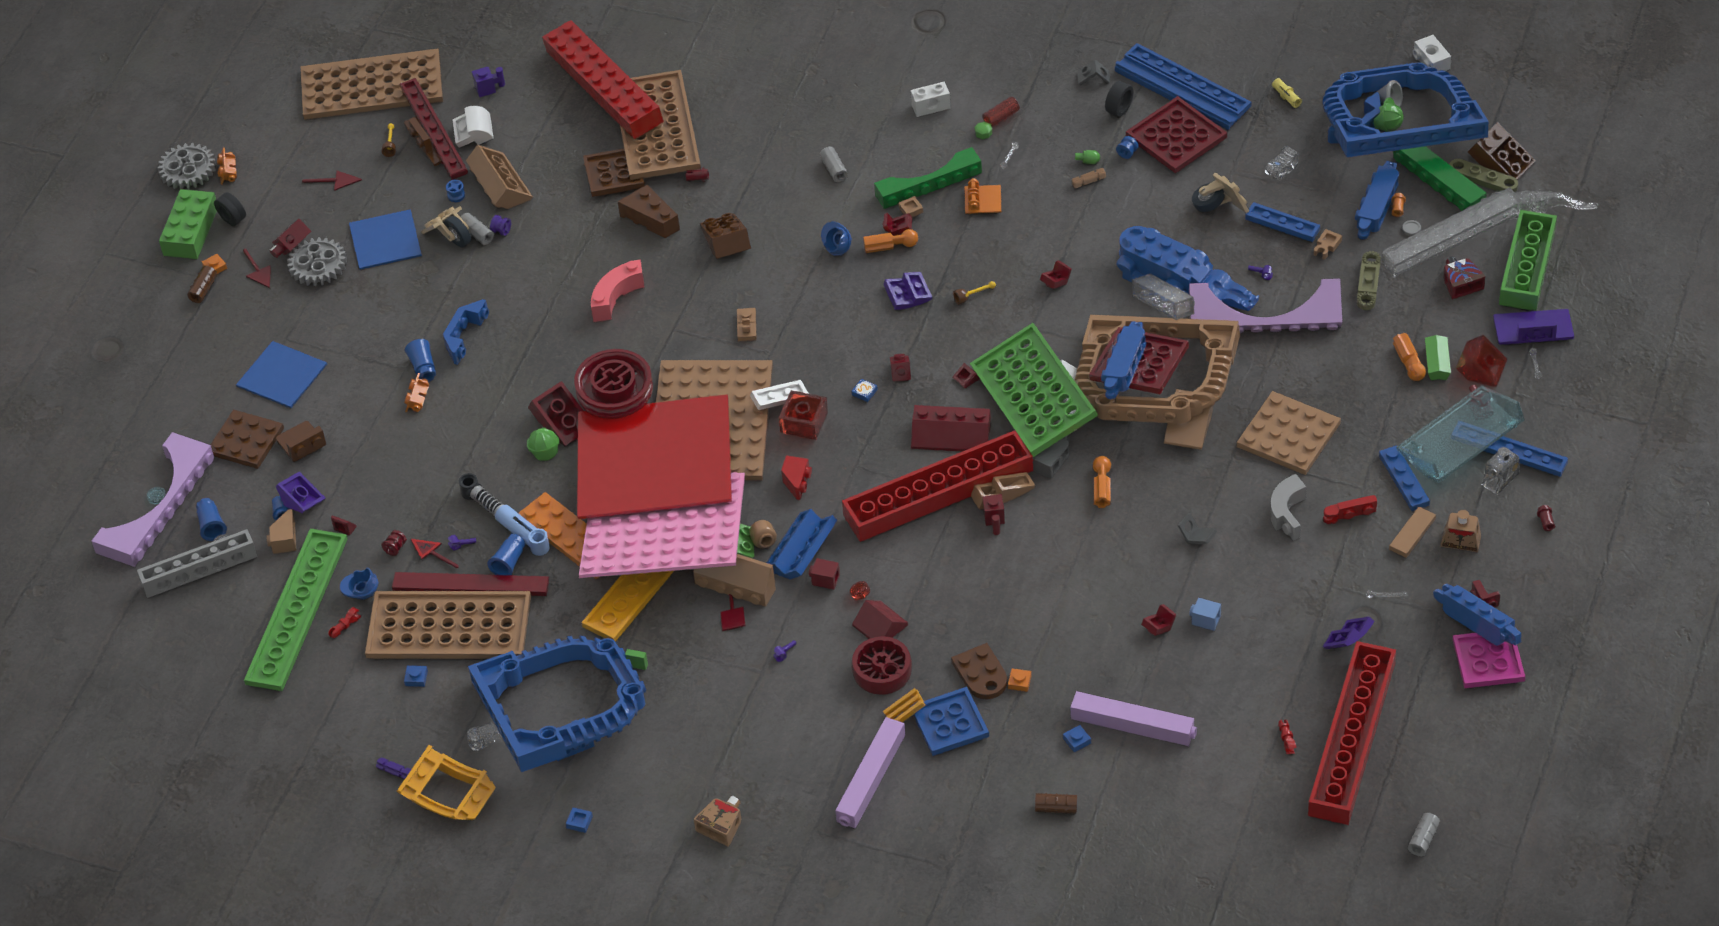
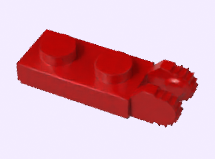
M1371 495L1330 505L1324 508L1323 521L1326 524H1335L1339 519H1351L1354 516L1363 514L1369 515L1377 510V498Z

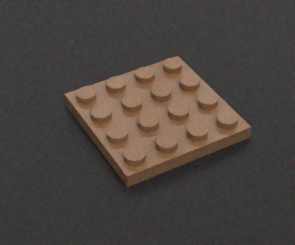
M1272 391L1237 441V447L1306 475L1341 424V418Z

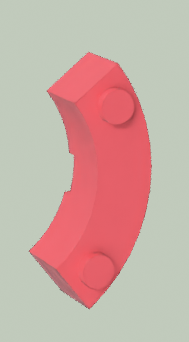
M641 260L629 261L612 269L597 283L591 297L593 322L611 320L616 300L621 295H626L636 289L645 288Z

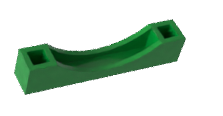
M973 147L955 153L945 166L928 175L914 178L889 177L875 182V196L883 209L895 206L899 202L914 196L919 197L981 174V159Z

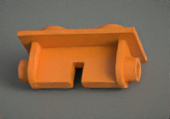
M223 147L221 154L217 156V164L220 165L218 177L221 179V185H223L224 180L234 182L237 178L235 155L232 152L225 153V147Z
M420 373L417 374L416 379H411L408 388L411 390V393H407L404 401L407 404L405 412H407L408 408H412L415 412H419L423 408L425 400L423 396H426L429 383L427 379H419Z

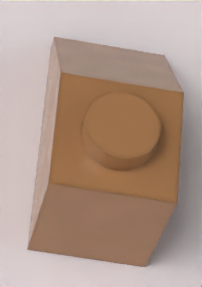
M289 509L269 527L270 535H267L268 547H272L273 554L296 551L295 519L292 509Z

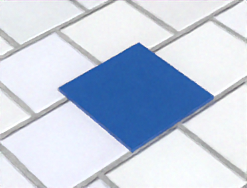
M411 209L349 223L360 270L422 256Z
M272 341L238 381L236 386L292 408L326 367L327 362Z

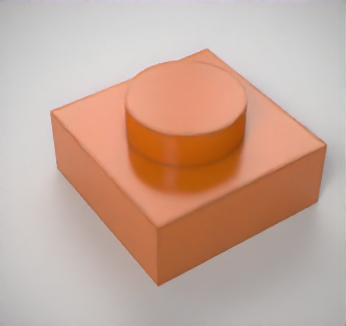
M218 254L202 261L203 266L214 268L217 274L227 269L226 263Z
M1012 668L1008 689L1028 692L1032 672Z

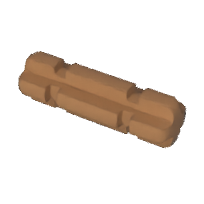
M1099 168L1096 172L1091 171L1080 175V178L1077 176L1072 178V185L1074 188L1082 187V184L1087 185L1097 181V179L1101 180L1106 177V172L1103 168Z

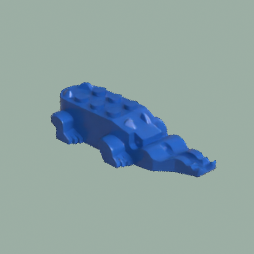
M1133 226L1123 231L1120 236L1119 259L1116 264L1123 272L1122 278L1136 284L1147 279L1164 287L1169 299L1180 305L1189 301V284L1208 283L1209 289L1224 304L1246 311L1251 310L1259 300V295L1255 296L1245 287L1235 283L1225 271L1213 270V265L1209 262L1208 256L1203 251L1194 250L1185 244L1164 236L1154 228Z

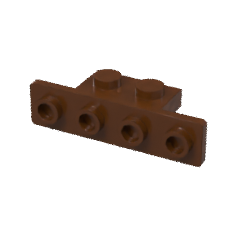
M417 117L404 121L410 136L416 140L418 147L424 151L434 166L441 164L442 162L431 144L430 137L422 128Z

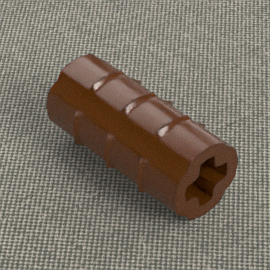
M203 266L198 273L197 278L187 293L188 298L192 302L201 303L217 276L214 268Z
M1036 793L1035 812L1076 814L1077 795Z

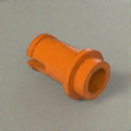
M1395 193L1391 198L1393 203L1392 215L1401 217L1404 212L1403 205L1406 202V198L1402 193Z

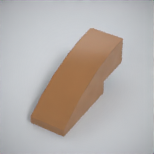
M1027 472L993 477L992 483L975 485L971 497L977 507L983 509L982 496L1002 494L1003 503L1034 489L1035 484Z

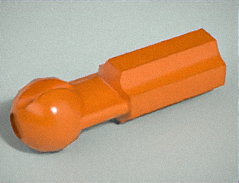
M907 229L897 236L885 233L863 237L866 253L891 250L898 244L913 247L919 240L917 232L912 229Z
M1397 334L1393 338V345L1407 369L1408 377L1413 381L1422 380L1426 375V369L1421 364L1408 334Z
M1098 456L1093 461V469L1098 474V476L1094 477V505L1098 506V508H1105L1111 502L1110 478L1106 476V473L1111 469V462L1105 456Z

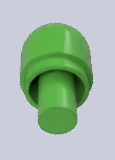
M1086 150L1083 153H1075V160H1082L1085 164L1094 165L1099 162L1100 154L1095 150Z

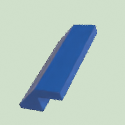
M812 509L800 512L767 561L768 564L773 565L774 574L787 579L801 576L834 527L837 519L833 515L821 519Z

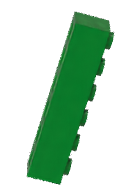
M1426 146L1393 151V158L1417 175L1423 182H1426L1436 192H1439L1467 215L1471 216L1486 205L1487 193Z

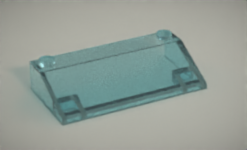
M1481 385L1398 445L1396 449L1423 475L1440 483L1509 431L1516 428L1525 419L1518 401Z

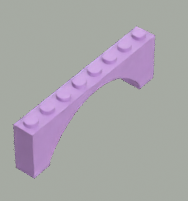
M1321 279L1320 287L1303 305L1291 312L1275 317H1254L1240 313L1218 299L1209 289L1208 283L1189 284L1190 319L1239 321L1240 333L1244 332V330L1262 332L1264 329H1270L1272 332H1279L1281 329L1299 331L1300 328H1308L1310 331H1315L1326 327L1327 330H1336L1342 325L1340 279Z
M172 432L162 445L166 458L170 459L174 466V476L168 493L146 515L117 527L107 529L102 527L92 540L95 553L135 567L138 561L143 558L146 550L152 546L157 535L163 531L168 520L173 517L176 509L183 503L184 498L192 491L197 480L203 476L205 469L213 462L214 455L211 445Z

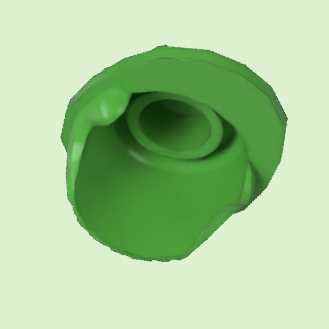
M1391 97L1386 98L1383 106L1379 107L1380 114L1374 118V127L1381 131L1392 132L1401 126L1404 114L1401 108L1395 105Z
M541 428L530 434L527 440V448L538 460L546 461L552 459L558 453L559 438L553 431Z

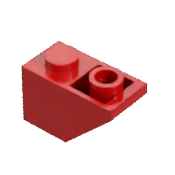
M786 456L781 469L782 480L796 500H800L802 493L806 492L807 478L811 477L812 467H809V460L806 458Z

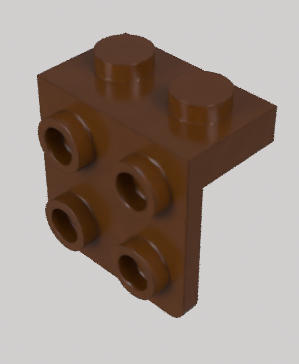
M304 421L276 437L278 444L293 462L326 445L321 427L317 426L314 428L309 421Z

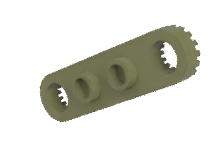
M1454 159L1449 164L1453 168L1459 165L1462 169L1456 170L1475 184L1495 191L1499 190L1503 193L1505 192V194H1513L1518 189V180L1512 176L1462 159ZM1509 183L1511 184V183H1512L1513 186L1508 187V186H1505V184H1509Z
M1374 251L1366 252L1362 256L1357 294V306L1362 310H1371L1376 304L1381 256ZM1372 258V259H1375L1376 261H1374V262L1372 261V263H1371V261L1369 262V261H1367V259ZM1368 299V300H1370L1371 302H1369V303L1367 302V304H1366V302L1364 303V302H1362V300Z

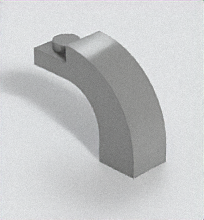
M1296 474L1286 478L1277 485L1271 497L1270 511L1271 522L1275 530L1277 531L1282 528L1284 533L1289 535L1293 541L1300 538L1301 525L1290 513L1289 509L1294 504L1306 499V486Z

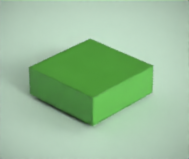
M627 649L625 656L626 659L630 660L632 668L646 670L648 666L646 653Z

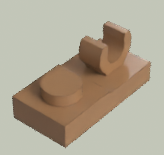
M756 308L737 309L738 341L757 340Z

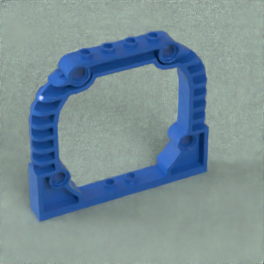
M1410 63L1346 72L1340 75V79L1335 81L1323 96L1324 112L1335 129V137L1346 157L1488 137L1489 121L1476 100L1471 99L1461 81L1446 71H1437L1436 68L1427 67L1423 63ZM1391 80H1395L1401 85V88L1408 87L1415 90L1432 89L1439 92L1446 98L1451 107V118L1448 124L1380 133L1378 129L1364 125L1363 119L1352 117L1344 101L1358 98L1362 93L1378 91Z
M568 636L567 640L563 641L555 639L553 644L546 642L544 647L541 648L535 646L530 652L523 650L521 651L522 654L518 656L513 651L468 666L471 682L521 772L567 756V749L572 748L576 750L579 745L584 744V746H587L590 741L595 740L599 742L601 737L607 736V738H610L612 733L616 731L618 733L622 732V728L626 725L629 726L632 723L633 717L637 716L638 710L645 706V685L643 681H639L638 673L636 670H633L630 660L626 659L623 648H619L613 639L606 638L600 640L594 637V641L586 639L585 636H579L580 639H573L572 636ZM574 660H590L596 668L608 670L618 686L617 695L619 701L611 709L558 729L554 726H545L539 731L521 728L512 731L508 715H505L501 703L497 704L496 699H499L508 686L519 685L524 676Z

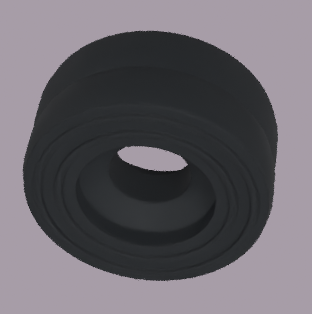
M225 192L214 201L216 211L229 225L235 226L246 217L243 205L231 193Z

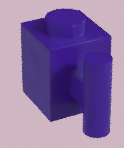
M489 67L472 71L474 86L479 97L496 93V83L500 87L505 86L502 67H497L495 74H491Z

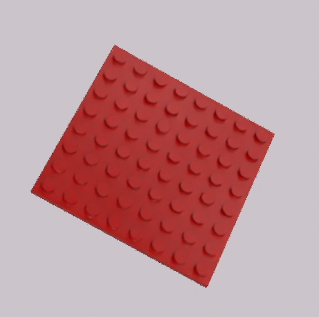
M728 394L645 404L635 413L620 418H602L587 411L578 412V519L732 502Z

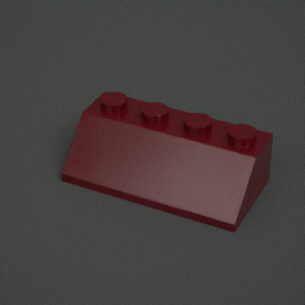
M914 405L911 449L963 452L989 441L991 428L990 409Z

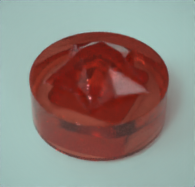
M865 581L856 582L850 588V594L855 600L864 599L870 593V587Z

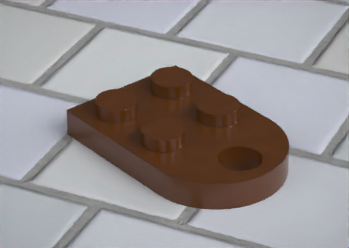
M988 643L951 657L953 666L970 693L975 697L993 699L1005 691L1007 687L1006 672ZM988 686L996 687L995 690H988L986 688Z

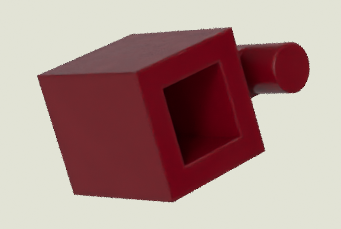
M1002 494L982 496L985 525H992L993 534L999 535L1000 524H1005Z

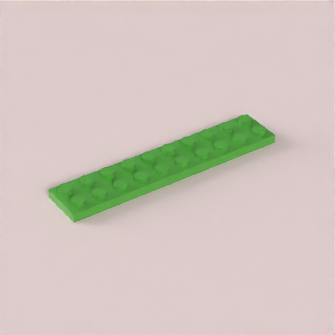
M316 529L309 530L245 676V685L283 691L348 540L346 534Z

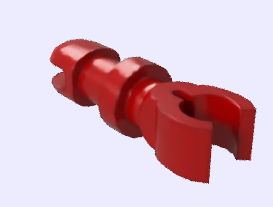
M352 607L347 612L345 618H341L339 623L328 631V635L336 638L344 628L350 627V623L358 621L361 618V615L357 613L359 610Z
M1286 719L1284 723L1282 720H1279L1278 726L1282 732L1281 739L1284 741L1286 754H1295L1294 748H1296V743L1293 739L1292 731L1289 730V723Z

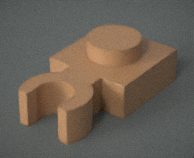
M1325 229L1317 240L1314 256L1322 252V259H1326L1328 251L1334 252L1341 243L1342 235Z

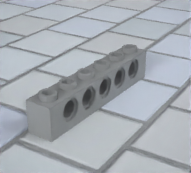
M248 529L138 569L137 572L147 598L256 558L257 554Z

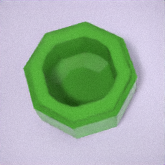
M987 122L978 123L975 126L976 137L980 139L989 138L992 135L991 124Z

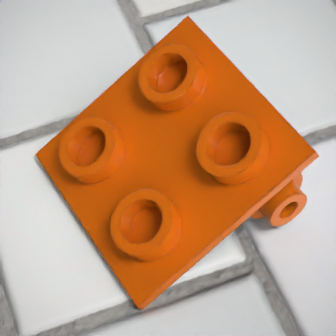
M975 178L970 179L968 186H965V214L1001 212V185L979 186V182Z

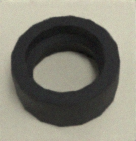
M1121 81L1114 83L1105 100L1106 112L1122 117L1131 105L1134 94L1133 87Z

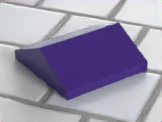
M300 472L276 485L284 506L300 513H304L325 500V497Z

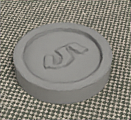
M1409 220L1403 224L1402 230L1408 236H1416L1421 232V225L1417 221Z

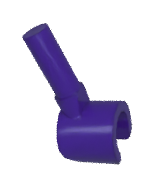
M1266 265L1263 268L1248 266V270L1262 273L1263 279H1272L1273 273L1271 272L1272 268L1270 265Z
M456 535L448 537V545L452 550H458L464 544L476 543V538L459 540Z
M793 640L784 647H775L774 658L778 662L785 660L787 657L785 652L797 644L796 641Z

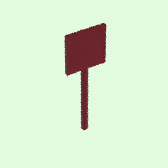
M729 594L730 610L721 611L722 631L746 626L744 607L734 609L732 594Z

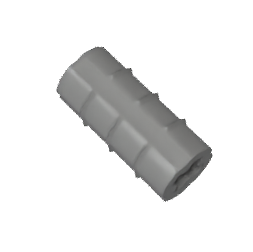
M830 146L822 149L820 157L830 176H832L835 182L844 181L848 174L838 153Z
M464 213L460 217L468 225L470 236H473L476 241L487 245L493 240L494 233L487 226L483 225L481 221H478L476 217H473L470 213Z
M1431 813L1423 814L1408 845V850L1412 854L1417 856L1425 855L1440 822L1436 815Z

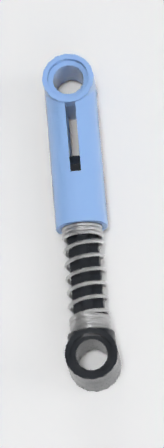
M466 473L459 478L460 491L464 499H473L495 516L496 521L511 533L523 538L533 554L541 556L549 551L550 546L545 530L536 528L509 505L502 504L494 496L492 497L491 494H488V491H485L481 484L478 483L476 475Z

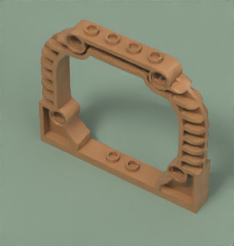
M1090 315L1082 343L1083 351L1075 375V382L1097 411L1098 418L1186 423L1190 421L1191 416L1201 414L1203 409L1211 408L1222 397L1226 389L1231 365L1234 363L1240 338L1239 321ZM1132 321L1142 322L1143 329L1147 333L1176 338H1200V344L1205 346L1206 360L1209 362L1206 378L1200 387L1191 393H1176L1168 398L1119 396L1118 394L1116 398L1108 399L1105 396L1106 390L1098 388L1096 381L1089 380V373L1117 328L1129 326Z

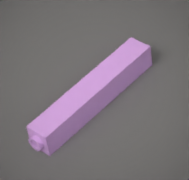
M1076 691L1071 705V719L1185 746H1189L1191 739H1195L1197 727H1194V718Z
M885 717L835 810L836 820L841 825L857 827L905 737L904 723Z

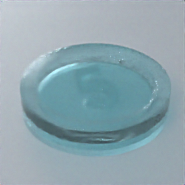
M154 487L147 493V499L152 504H159L166 496L165 490L161 487Z

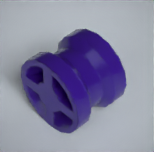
M495 215L491 220L490 230L494 233L499 232L503 236L509 233L511 219H503L501 216Z

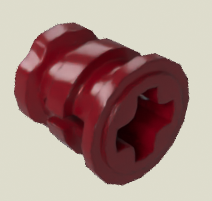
M393 530L386 541L382 542L381 546L387 554L396 556L407 539L402 532Z

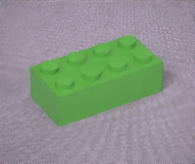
M180 189L159 240L163 256L198 259L217 212L214 206V201L216 200L214 192Z

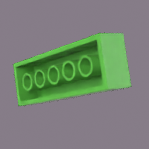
M1520 210L1500 290L1499 305L1537 311L1556 230V215Z

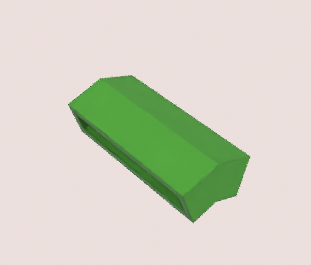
M1438 335L1426 337L1425 345L1429 377L1431 381L1436 379L1447 380L1451 374L1448 338Z

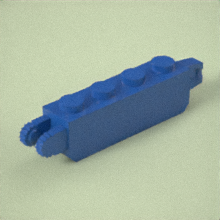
M1386 161L1383 166L1379 165L1377 172H1373L1371 185L1368 184L1366 197H1363L1361 200V209H1357L1355 214L1357 228L1359 229L1358 238L1361 240L1366 239L1370 232H1377L1381 228L1390 207L1391 198L1396 193L1399 185V172L1396 170L1397 163Z
M1132 321L1129 326H1123L1121 333H1118L1117 343L1113 345L1112 355L1107 359L1106 369L1102 371L1101 380L1104 382L1106 390L1105 396L1108 399H1114L1119 391L1124 392L1129 389L1146 347L1145 330L1143 329L1142 322Z
M1445 584L1442 586V590L1436 589L1433 591L1434 598L1443 604L1445 614L1494 645L1498 646L1505 641L1515 646L1521 643V632L1515 627L1514 619L1459 585L1453 587Z

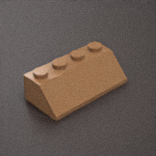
M480 145L475 147L466 162L470 166V170L477 177V181L483 186L484 192L491 198L494 206L509 209L533 198L504 153Z
M737 554L736 566L699 568L693 571L695 584L700 587H706L718 593L732 594L737 599H743L755 605L766 607L776 590L773 565Z

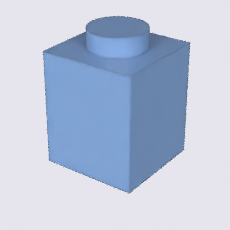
M1198 598L1196 604H1192L1189 616H1192V625L1215 631L1221 617V604Z

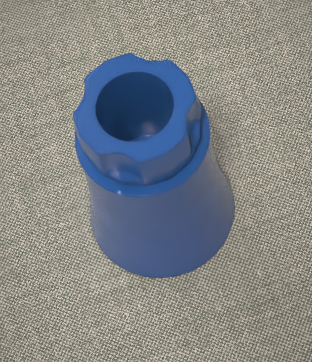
M425 339L411 341L406 345L405 353L410 359L416 375L420 373L419 379H427L428 382L432 381L436 376L431 356L430 343Z
M203 498L197 502L196 509L201 537L207 541L222 538L226 534L227 527L214 501L210 500V498Z
M511 534L503 542L498 551L487 562L488 568L493 574L512 575L516 562L523 552L525 546L524 539L517 534Z

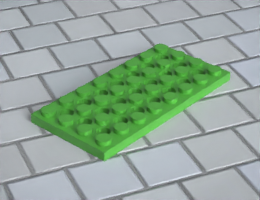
M1034 323L970 363L1033 457L1098 416L1096 410ZM1064 399H1068L1065 403H1061ZM1076 410L1075 413L1069 414L1071 411ZM1036 419L1034 423L1029 424L1032 420ZM1060 420L1058 424L1053 425L1054 422Z

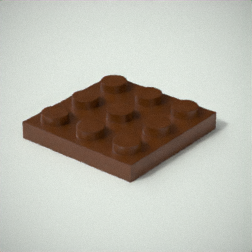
M624 148L583 156L592 197L640 189L645 186L643 177L630 180Z
M233 409L210 444L214 457L258 469L275 444L276 437L282 433L284 425L280 422Z

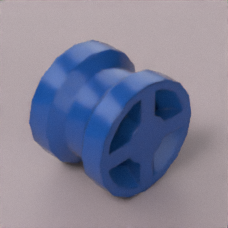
M1125 136L1121 143L1117 145L1116 151L1122 158L1129 159L1133 152L1138 149V143L1134 138Z
M451 180L446 184L449 201L460 202L465 198L464 186L460 180Z

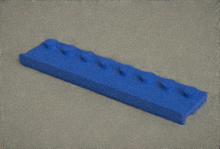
M1138 43L1124 55L1120 62H1116L1115 72L1169 100H1173L1177 96L1205 117L1226 130H1229L1251 107V101Z

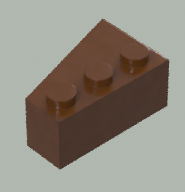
M648 185L618 201L620 217H627L633 220V223L641 224L647 227V230L663 238H667L680 230L678 214Z

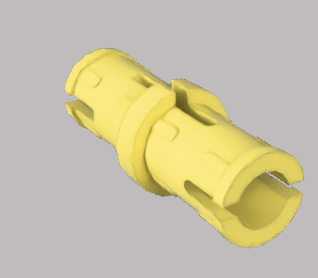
M1280 78L1273 81L1272 87L1280 93L1282 99H1286L1294 108L1301 105L1302 99L1294 93L1292 87L1287 86Z

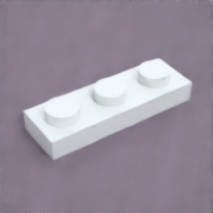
M801 380L752 391L750 397L757 409L762 410L807 399L809 393Z

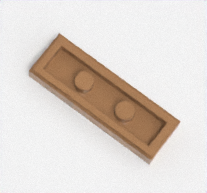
M1418 507L1389 545V550L1407 558L1436 519V514Z

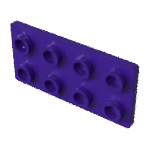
M1568 309L1493 315L1498 344L1500 345L1574 339Z

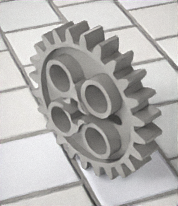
M185 143L184 147L177 145L178 149L171 148L172 152H165L166 156H161L162 161L158 162L160 178L163 180V183L167 182L168 187L173 185L174 189L180 186V189H183L184 186L190 189L191 185L196 188L197 183L203 185V180L209 181L208 176H213V171H216L215 157L211 150H207L206 146L201 148L200 144L195 147L194 143H191L190 146H187Z
M318 237L317 241L311 238L309 243L304 240V245L298 244V249H292L293 253H289L290 258L287 259L291 277L294 276L295 281L299 280L300 284L306 281L307 286L311 282H313L314 286L317 285V282H320L321 285H324V281L330 283V278L337 279L336 274L342 275L341 270H345V264H347V257L343 246L340 247V243H335L334 239L328 242V238H325L321 241L320 237Z

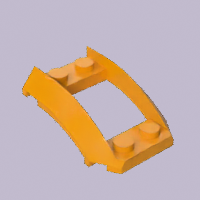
M428 745L397 792L419 806L452 819L475 820L496 787L487 776V771L468 767L444 753L440 754L432 749L431 745ZM437 769L451 777L473 785L457 809L442 805L421 794Z

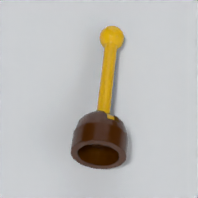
M390 123L387 126L389 129L388 142L383 144L381 151L386 157H392L396 153V146L391 142L394 124Z
M991 281L988 285L968 292L965 289L954 290V300L958 305L968 300L969 295L988 288L993 289L996 287V283Z

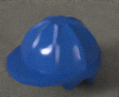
M834 221L828 222L823 226L821 238L824 247L830 254L834 256L843 255L850 249L852 238L849 230Z
M369 568L363 571L356 570L341 581L340 590L344 596L365 600L374 595L379 582L377 576Z

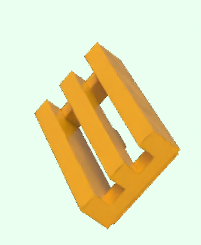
M914 688L883 712L887 718L904 722L926 705L919 691Z

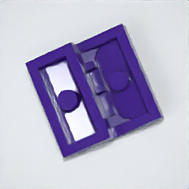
M921 272L903 273L902 278L885 279L883 285L895 310L911 308L932 300V295Z
M1370 617L1347 620L1341 630H1335L1330 633L1323 648L1345 647L1355 643L1367 633L1375 621Z

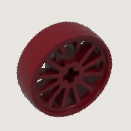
M886 636L873 637L862 642L854 651L852 657L853 677L856 683L869 693L884 695L896 692L906 685L911 676V655L907 647L895 638Z

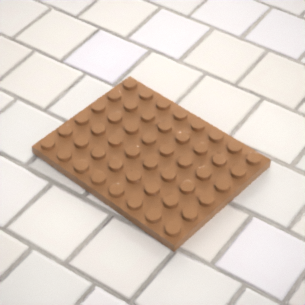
M661 360L656 403L728 394L731 473H745V480H763L769 408L758 410L750 394L752 391L771 387L772 360Z

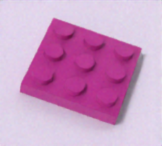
M1477 633L1453 635V644L1464 688L1525 682V673L1517 645L1515 646L1505 641L1496 646Z

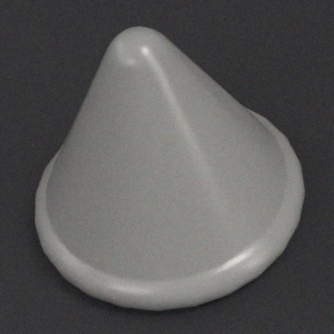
M1391 80L1377 91L1380 94L1381 104H1384L1386 98L1391 97L1395 105L1401 106L1403 91L1397 81Z

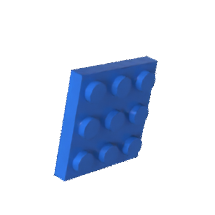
M967 687L924 701L926 706L913 714L932 756L989 737V731Z

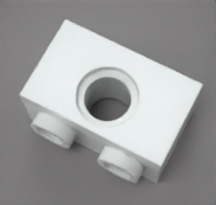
M1434 35L1415 41L1413 55L1416 60H1419L1420 63L1425 64L1427 67L1436 68L1437 71H1447L1450 69L1451 55Z
M945 82L911 90V104L916 116L919 117L951 109L950 93Z

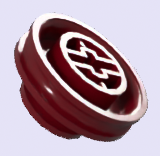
M608 349L591 355L580 364L574 377L579 404L587 412L602 418H620L635 413L649 401L653 391L651 369L646 360L637 353L624 349Z

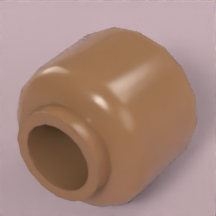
M766 520L755 522L749 529L750 538L758 548H769L777 539V534L772 524Z

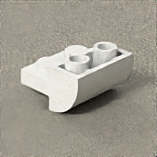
M480 106L466 107L465 114L453 119L455 143L459 148L473 141L480 145L493 139L490 113L485 108Z

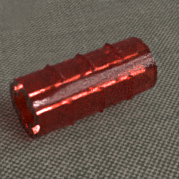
M1009 97L983 113L982 118L984 122L991 124V127L1017 112L1020 106L1014 97Z

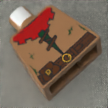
M1466 510L1450 513L1443 531L1441 547L1478 552L1481 540L1478 517L1469 515V512Z
M730 796L727 802L718 798L714 799L694 818L695 831L729 847L741 823V813L738 809L740 805L739 799L734 796Z

